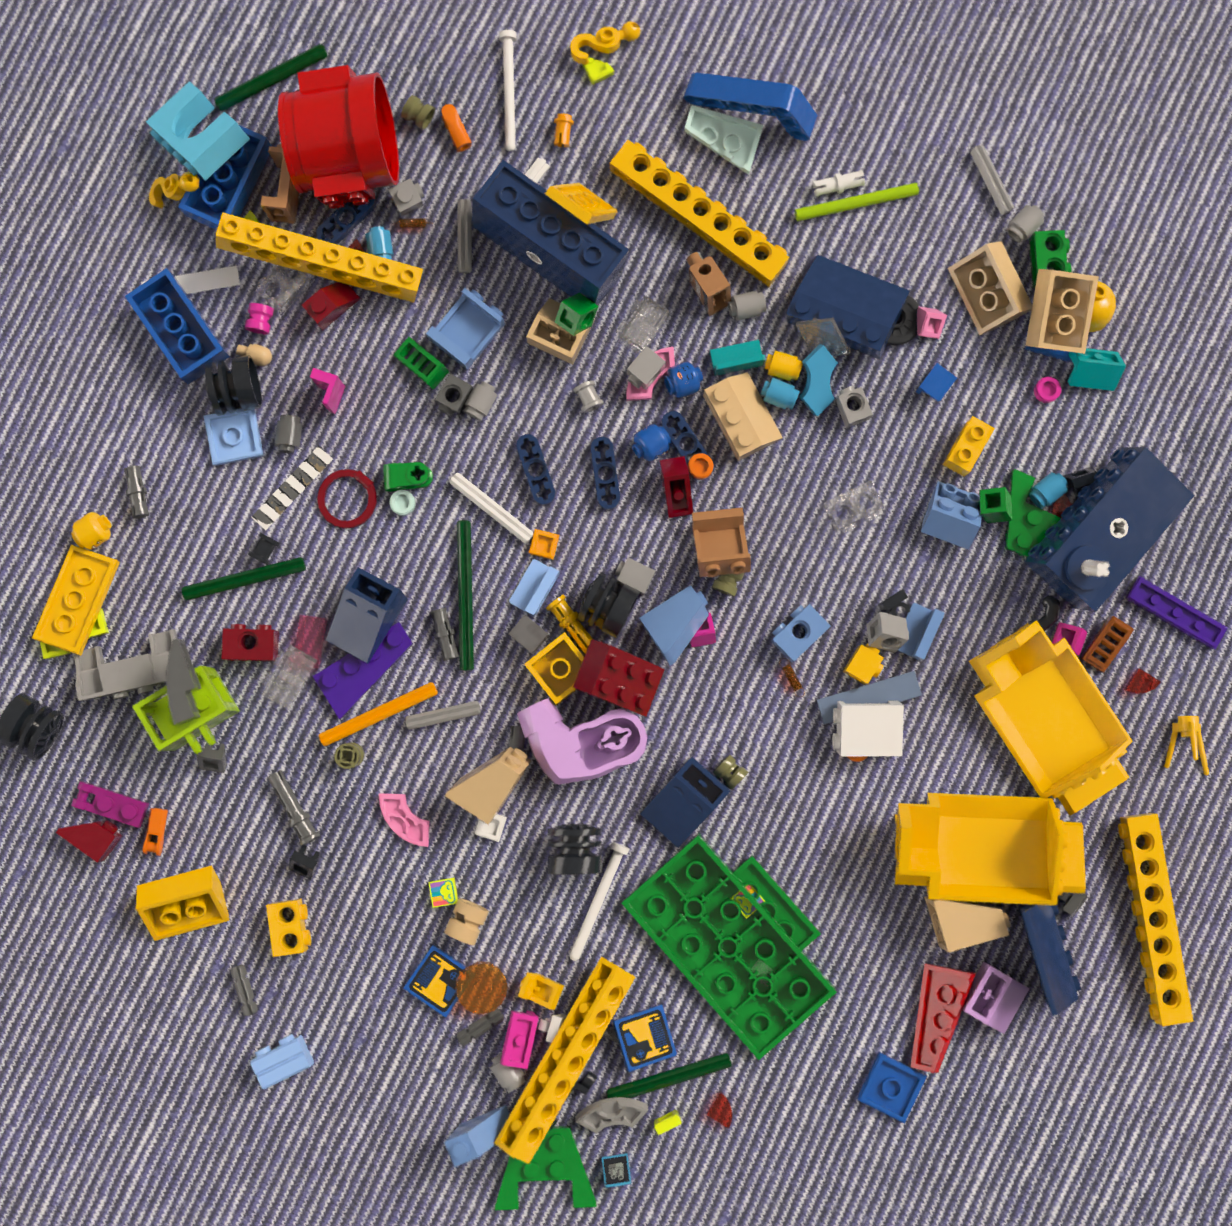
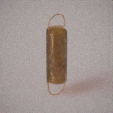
M402 218L398 222L399 224L394 225H400L401 229L426 228V223L432 224L433 222H427L426 218Z
M789 662L788 665L782 667V670L795 693V691L802 688V685Z

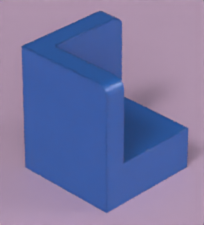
M936 363L915 392L920 394L923 391L935 401L940 402L957 377Z

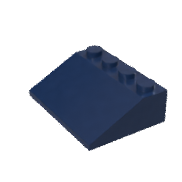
M817 254L787 310V323L880 360L910 290Z
M1018 904L1045 1001L1052 1017L1057 1016L1079 999L1077 991H1081L1077 975L1072 976L1069 967L1074 965L1070 950H1065L1062 941L1067 940L1063 925H1057L1055 915L1059 914L1057 905Z

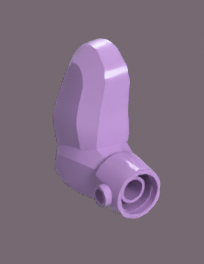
M551 698L540 701L517 713L524 737L528 738L533 756L544 774L554 784L560 785L602 777L620 767L638 761L646 749L647 735L643 723L636 715L624 709L611 710L594 721L582 723L572 728L567 727L562 722L564 719Z

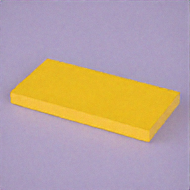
M581 183L550 186L545 193L586 224L612 220L618 213L614 207Z
M71 545L32 639L81 656L120 562L116 559Z

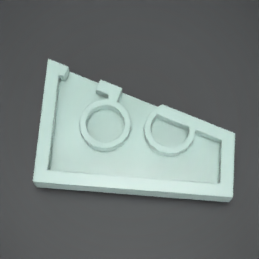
M691 105L684 132L749 175L763 125Z

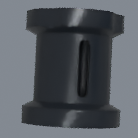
M260 532L258 535L260 539L253 551H249L248 555L268 565L270 555L280 543Z

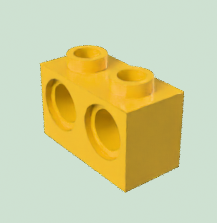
M972 416L965 423L942 465L965 477L971 472L995 428Z
M302 898L267 904L273 957L307 951L308 945H311V934L305 927V920L308 919V910L306 904H302ZM285 907L293 910L294 918L292 921H288L283 917ZM288 933H292L297 937V945L295 947L287 944L286 936Z

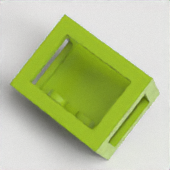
M202 665L195 668L202 689L192 692L200 718L181 725L174 724L169 708L168 695L153 702L167 694V685L132 706L158 751H176L188 743L195 754L202 752V749L196 738L203 735L205 741L212 746L216 743V740L210 729L240 712L215 668ZM147 716H152L165 740L159 738Z

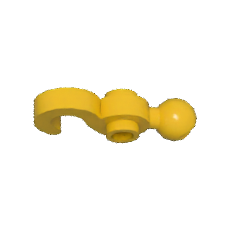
M628 21L623 24L622 29L619 31L613 27H603L598 30L596 37L587 33L579 34L571 41V56L577 63L586 65L589 63V57L587 53L579 50L580 47L589 46L602 53H613L620 47L621 40L635 41L638 39L641 32L640 27L636 22Z
M185 172L181 176L172 174L167 178L158 177L150 188V204L162 209L164 207L162 193L169 199L179 201L183 198L186 191H196L199 188L200 182L198 175L194 176L191 172Z

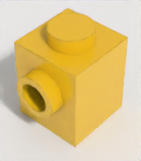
M868 643L866 646L859 645L843 672L864 685L868 684L872 677H878L884 667L881 664L883 657L879 655L880 650L870 647Z

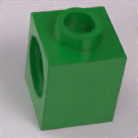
M577 293L561 301L554 322L574 336L592 326L599 306L581 293Z

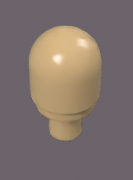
M250 344L248 347L243 345L237 346L236 354L241 356L250 355L255 365L266 366L272 360V353L267 347L257 344Z

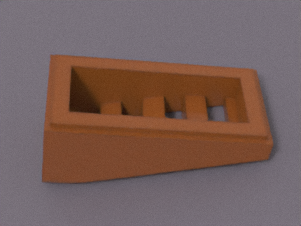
M1115 616L1108 617L1081 659L1104 673L1127 642L1134 629ZM1113 626L1121 631V635L1112 631L1111 627ZM1108 635L1109 637L1114 639L1116 643L1113 644L1106 640L1104 637ZM1102 644L1110 649L1109 654L1099 648L1098 645ZM1093 652H1096L1105 660L1101 662L1092 656Z

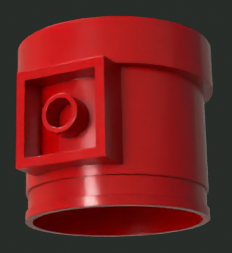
M349 65L297 72L300 89L294 92H281L278 99L280 139L286 166L295 189L300 194L314 190L316 199L326 206L329 205V208L336 209L344 207V203L353 202L354 205L368 204V200L375 199L374 188L397 185L399 182V153L396 130L389 97L380 74L376 72L356 75Z

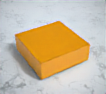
M535 529L529 554L554 560L560 535Z

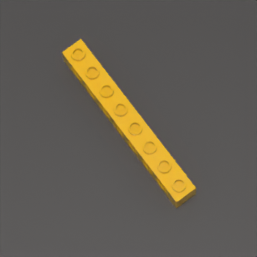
M627 140L611 160L610 171L759 281L770 287L788 263L789 257L787 252L781 246H773L769 243L767 237L758 230L753 231L747 227V223L737 215L732 216L728 213L722 203L710 200L706 197L707 194L703 189L698 186H691L686 182V178L677 171L673 173L666 167L667 165L662 159L656 156L653 158L647 154V150L640 143H632L630 140ZM643 164L647 169L643 172H638L634 169V166ZM661 178L667 184L660 187L655 185L654 181ZM677 193H683L684 195H686L687 199L684 201H677L674 198V195ZM696 208H704L707 213L704 216H698L694 213V210ZM722 222L727 228L719 231L714 227V224ZM736 237H743L747 243L740 246L734 242V239ZM758 251L764 252L767 258L765 260H758L755 258L754 253Z
M223 212L216 232V248L409 302H415L423 271L422 268Z
M1145 813L1120 817L1121 823L1118 824V832L1120 838L1124 840L1125 849L1122 850L1124 863L1128 865L1129 869L1127 885L1133 893L1134 900L1131 901V909L1133 915L1137 916L1138 926H1136L1135 932L1137 940L1141 942L1143 951L1140 952V961L1142 967L1146 969L1147 978L1144 979L1146 992L1150 994L1151 1004H1149L1150 1017L1161 1026L1193 1022L1158 814ZM1139 835H1143L1145 838V844L1142 848H1138L1136 845V838ZM1146 860L1149 863V870L1143 874L1140 870V865ZM1151 886L1154 894L1151 899L1147 900L1145 890ZM1153 912H1156L1158 921L1156 924L1151 925L1149 917ZM1161 938L1162 947L1160 950L1155 951L1153 944L1156 939ZM1165 964L1167 972L1164 976L1160 977L1158 975V968ZM1170 990L1171 999L1164 1003L1162 996L1165 991Z
M600 958L494 1144L510 1156L528 1164L530 1163L636 978L635 976L605 958Z

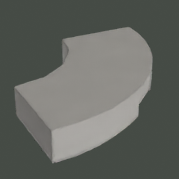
M631 1098L603 1099L581 1110L575 1116V1122L596 1134L603 1128L612 1125H626L633 1128L648 1111V1104Z

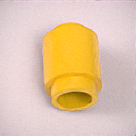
M775 350L773 355L768 354L764 368L768 369L767 375L791 381V379L798 380L802 361L797 360L798 357Z

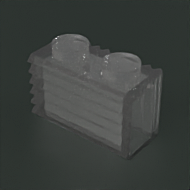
M646 295L643 296L641 301L635 300L629 310L632 315L628 321L622 320L616 330V333L619 334L617 342L637 355L646 346L650 347L670 314L668 309Z

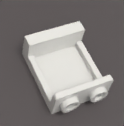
M838 701L837 708L833 709V722L837 724V733H833L832 736L833 749H836L840 756H902L904 705L899 701H888V704H846L843 701Z

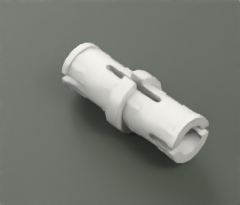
M862 170L844 175L837 173L831 178L813 181V189L818 187L824 188L816 189L814 194L816 197L832 192L839 194L843 193L845 189L865 186V178L854 180L864 176Z

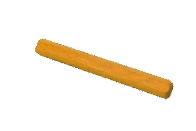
M432 682L320 733L319 739L323 746H328L437 695V688Z

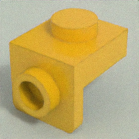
M528 972L520 983L518 997L529 999L550 1010H555L564 985L539 973Z

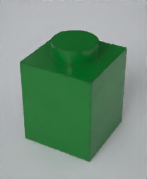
M1006 487L980 490V512L987 524L1012 521V499Z

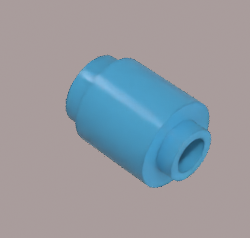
M382 226L370 228V232L365 234L368 253L392 260L394 254L390 231L385 230Z
M772 378L771 382L765 381L761 395L765 396L763 401L784 410L786 408L792 410L800 391L794 389L795 386Z
M1050 472L1032 487L1029 497L1038 508L1049 507L1068 491L1066 487L1068 482L1060 473Z

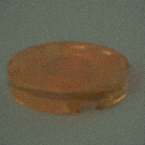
M478 961L461 971L456 980L455 991L458 1001L466 1010L474 1014H486L494 1011L502 1004L507 994L508 985L505 975L498 966L490 962Z

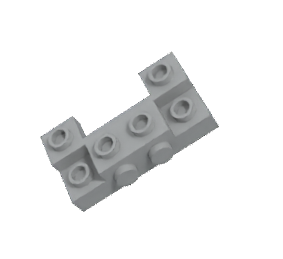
M171 629L161 633L149 634L151 654L104 663L101 646L83 650L81 656L74 654L76 665L75 686L78 701H87L105 696L121 699L128 697V692L138 690V694L154 691L153 686L166 683L168 656L172 640L177 639L176 630Z

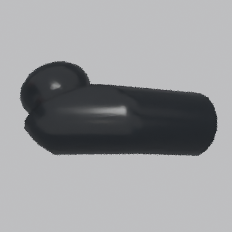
M1052 595L1046 596L1042 601L1043 607L1046 608L1045 615L1038 620V623L1044 631L1059 619L1061 604Z

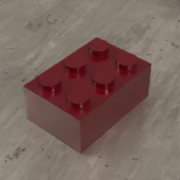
M591 639L573 688L647 717L665 669L612 645Z

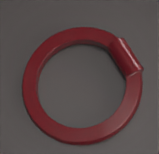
M341 469L331 473L323 480L317 494V504L321 515L327 522L339 528L349 529L362 525L372 516L376 507L377 494L373 485L374 482L360 470ZM343 477L354 478L368 492V504L365 511L358 518L349 521L339 520L332 516L325 502L329 486L334 481Z

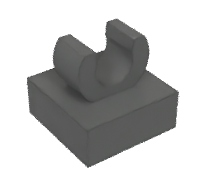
M206 743L205 748H201L202 752L196 756L199 769L225 773L227 766L225 745L221 743L219 750H212V746Z
M1062 893V895H1058V899L1066 904L1063 912L1073 918L1087 900V894L1074 893L1072 895L1071 893Z

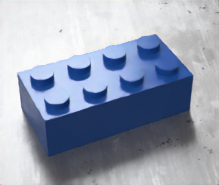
M242 126L240 127L250 140L206 181L197 173L200 179L199 188L194 192L186 191L178 206L186 217L215 230L218 229L222 212L237 217L241 216L270 155L268 151L269 146L272 145L268 138Z
M168 268L125 295V298L179 377L188 385L205 374V365L207 363L214 362L217 366L220 360H226L230 357Z

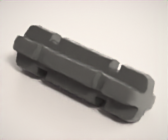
M235 966L230 970L232 979L236 981L234 985L239 1002L243 1004L241 1006L243 1015L250 1016L258 1012L256 1001L253 1002L254 995L249 978L245 976L247 974L245 966Z
M495 1008L489 1012L488 1016L485 1015L469 1025L467 1030L464 1028L458 1032L457 1039L462 1046H466L472 1042V1038H478L492 1029L494 1024L498 1025L503 1022V1013L499 1008Z

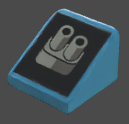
M627 1153L602 1157L606 1188L631 1184Z

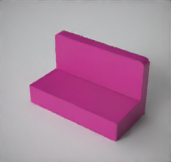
M313 368L310 378L318 388L326 390L323 405L330 413L336 414L345 385L337 375Z
M527 1010L526 1013L511 1011L500 1061L502 1065L528 1069L539 1018L532 1011Z

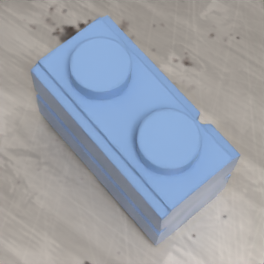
M290 1034L278 1041L279 1046L271 1049L268 1045L255 1052L256 1057L250 1061V1064L263 1090L314 1064V1060L302 1035L294 1038L293 1034Z

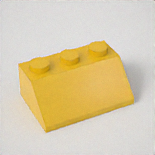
M212 865L137 885L136 910L154 941L229 921L221 882Z

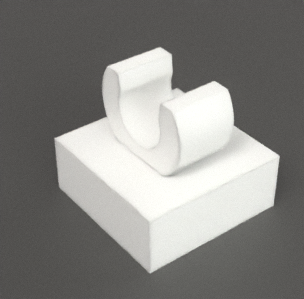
M558 1014L552 1015L551 1019H540L538 1029L548 1032L547 1042L552 1043L567 1015Z

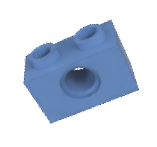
M810 604L805 608L800 605L790 615L793 620L789 624L785 625L782 622L772 632L775 637L771 642L791 663L831 627ZM794 625L804 627L805 636L799 639L793 635L792 629Z

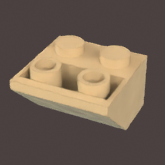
M549 298L536 315L526 336L527 342L573 365L591 327L574 336L554 322L561 303Z

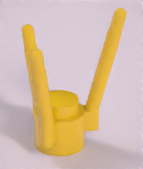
M1178 716V723H1172V735L1164 767L1169 768L1177 735L1180 732L1182 738L1191 739L1193 760L1195 761L1198 760L1199 750L1204 775H1209L1199 716Z

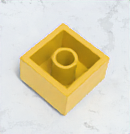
M564 632L524 665L553 702L558 705L577 690L573 688L584 656Z

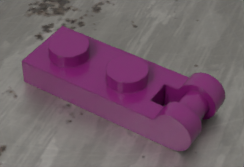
M79 781L77 787L79 792L77 797L73 798L72 807L141 828L149 803L91 783ZM89 793L95 794L93 803L87 801Z

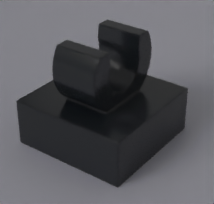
M1085 468L1064 475V478L1068 482L1067 486L1073 488V493L1077 497L1084 486H1089L1096 481L1094 475L1097 471Z
M903 589L878 604L883 613L890 610L889 613L891 615L898 616L896 614L897 607L903 608L906 614L910 612L909 605L902 602L908 598Z
M304 845L299 852H293L288 870L312 880L316 873L319 852L316 851L313 857H308L305 855L307 846Z

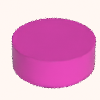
M1053 377L1042 378L1034 387L1035 397L1042 403L1055 401L1061 394L1060 383Z

